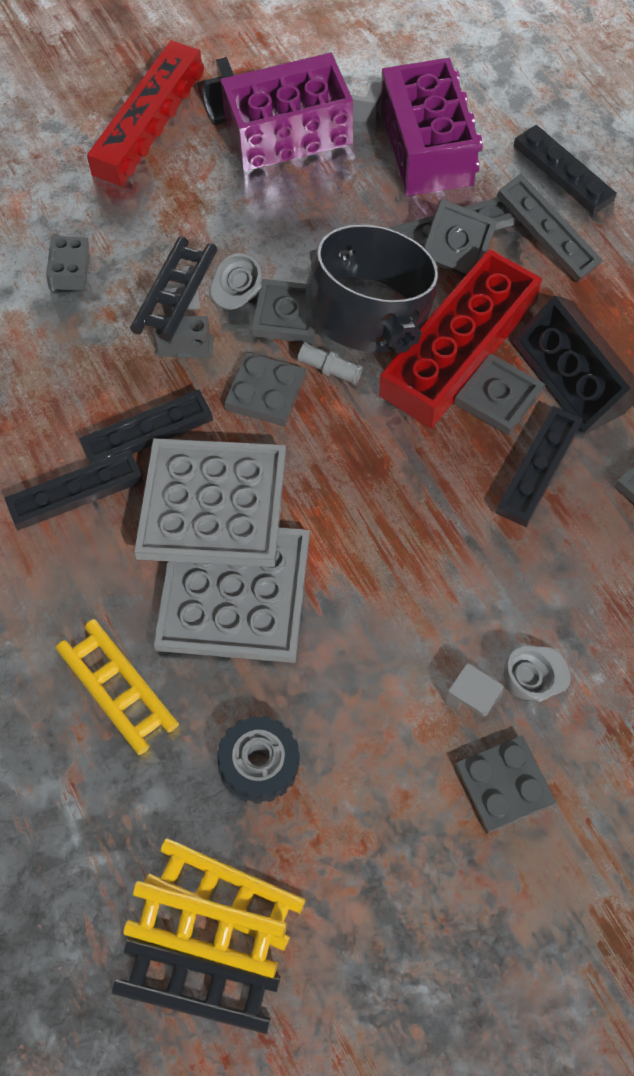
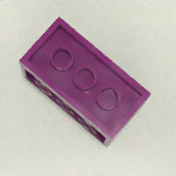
M332 52L220 79L225 123L243 171L353 144V99Z
M450 57L382 68L380 113L406 197L473 186L475 174L480 170L478 152L483 149L482 137L480 133L475 131L474 114L472 111H468L467 94L465 90L460 88V74L458 69L453 68Z

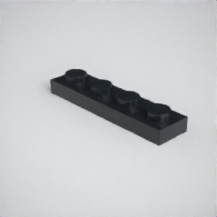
M537 124L515 137L514 147L592 215L615 201L617 192Z
M200 389L90 433L79 438L91 465L131 450L132 454L151 447L153 438L170 439L213 421V415Z
M555 406L552 407L497 506L496 514L527 528L581 428L583 418Z
M131 450L4 498L17 531L144 481Z

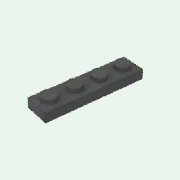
M522 173L498 191L497 197L577 283L601 264L603 260Z

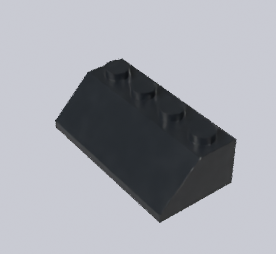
M554 295L511 340L567 412L583 418L580 428L583 433L587 434L618 418L634 405L633 373L572 300Z

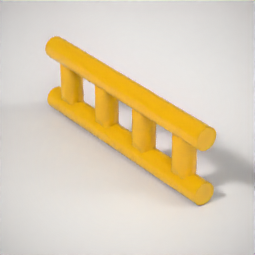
M95 619L90 620L84 627L90 636L73 648L67 640H63L57 644L55 649L137 755H141L150 747L144 739L145 736L160 725L170 733L178 727L179 723ZM97 647H100L110 661L92 673L82 658ZM120 672L131 687L113 700L102 684ZM140 698L152 714L134 726L123 713V710Z
M168 838L163 842L161 852L171 857L161 878L149 873L145 880V883L211 901L209 899L220 878L240 887L231 907L246 911L253 895L256 894L275 903L269 918L283 922L289 909L301 914L306 899ZM184 863L205 872L196 893L175 885ZM237 925L233 926V929L255 938L256 931ZM286 934L284 938L271 936L269 945L285 951L290 936Z
M136 882L133 896L145 899L140 922L128 919L124 927V935L274 978L278 962L268 960L266 957L271 936L284 938L287 929L286 922L145 882ZM160 904L182 910L176 933L154 927ZM197 914L219 920L213 944L191 937ZM234 925L256 931L251 954L228 948Z

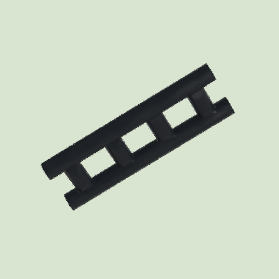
M180 236L177 238L130 326V330L133 333L141 334L145 326L162 330L160 333L162 340L166 342L172 341L218 250L216 245L208 243L204 250L200 251L187 248L189 241L185 237ZM180 259L197 263L192 273L176 269ZM169 281L185 284L181 295L164 292ZM157 303L174 307L169 318L152 314Z
M132 938L127 939L124 954L135 956V961L129 981L116 978L112 989L113 995L263 1034L268 1033L271 1017L259 1015L265 990L278 992L281 976L275 975L274 978H270L167 947ZM150 961L173 966L167 991L144 985ZM189 970L211 976L205 1000L182 995ZM227 980L250 986L244 1010L220 1005Z

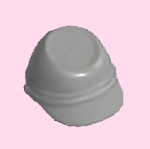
M234 253L218 264L210 286L212 300L220 307L230 310L237 309L247 301H250L262 287V269L257 260L244 253Z
M522 644L510 654L505 662L503 674L506 686L519 699L541 702L565 691L570 685L571 675L564 657L552 648Z

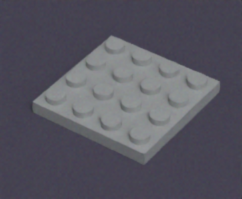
M153 438L134 551L136 560L275 567L286 462V445Z
M279 528L275 567L168 561L154 640L155 651L296 663L310 530Z

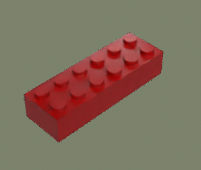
M489 248L419 329L422 332L419 343L411 346L408 352L399 353L380 374L379 397L432 429L454 403L457 394L490 353L494 354L537 302L542 278Z

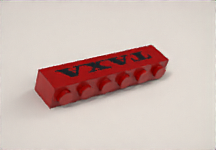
M170 40L87 153L92 176L122 187L127 178L133 175L139 161L148 154L150 146L156 137L162 134L164 126L169 119L175 116L178 106L183 99L189 96L195 82L201 79L204 72V64L202 63L201 51L199 49Z

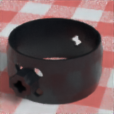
M349 225L337 228L324 236L313 255L305 290L307 314L311 322L321 333L345 347L371 353L408 352L411 346L419 343L422 334L419 329L428 320L437 292V265L423 246L397 231L374 225ZM349 245L352 251H348L346 256H343L341 251H344L346 246ZM357 277L373 280L391 287L406 299L385 300L365 296L345 287L336 278ZM413 310H415V312L412 314V316L409 317L408 315H409ZM393 313L391 318L382 321L385 315ZM382 335L384 340L377 342L376 338Z

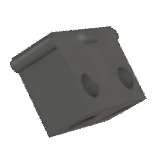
M56 233L51 236L46 272L50 291H55L56 289L86 291L90 255L88 238L58 236Z
M157 315V316L169 318L170 315ZM184 316L171 342L162 340L160 338L162 330L155 328L157 356L178 358L212 357L214 336L210 334L208 316Z

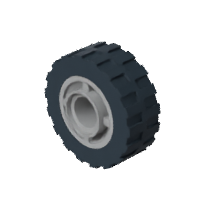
M250 716L249 719L237 721L236 725L232 728L229 727L225 737L221 738L219 751H217L218 771L221 775V781L224 786L226 785L229 788V792L232 795L239 796L240 800L245 802L247 800L253 801L261 804L262 801L271 802L279 795L283 796L287 792V788L289 786L292 787L295 782L300 761L299 745L297 740H294L292 731L289 728H285L282 722L274 721L267 716ZM255 753H262L269 760L262 766H255L248 759Z

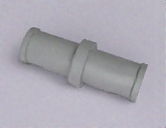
M306 342L302 345L297 358L299 362L322 370L323 375L329 377L332 374L351 382L353 385L358 383L363 372L362 365H357L338 357L337 352L331 351L328 353Z

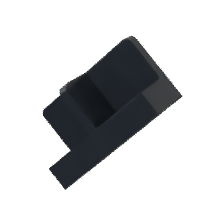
M227 57L216 59L218 77L197 83L212 125L225 122L220 79L234 76Z

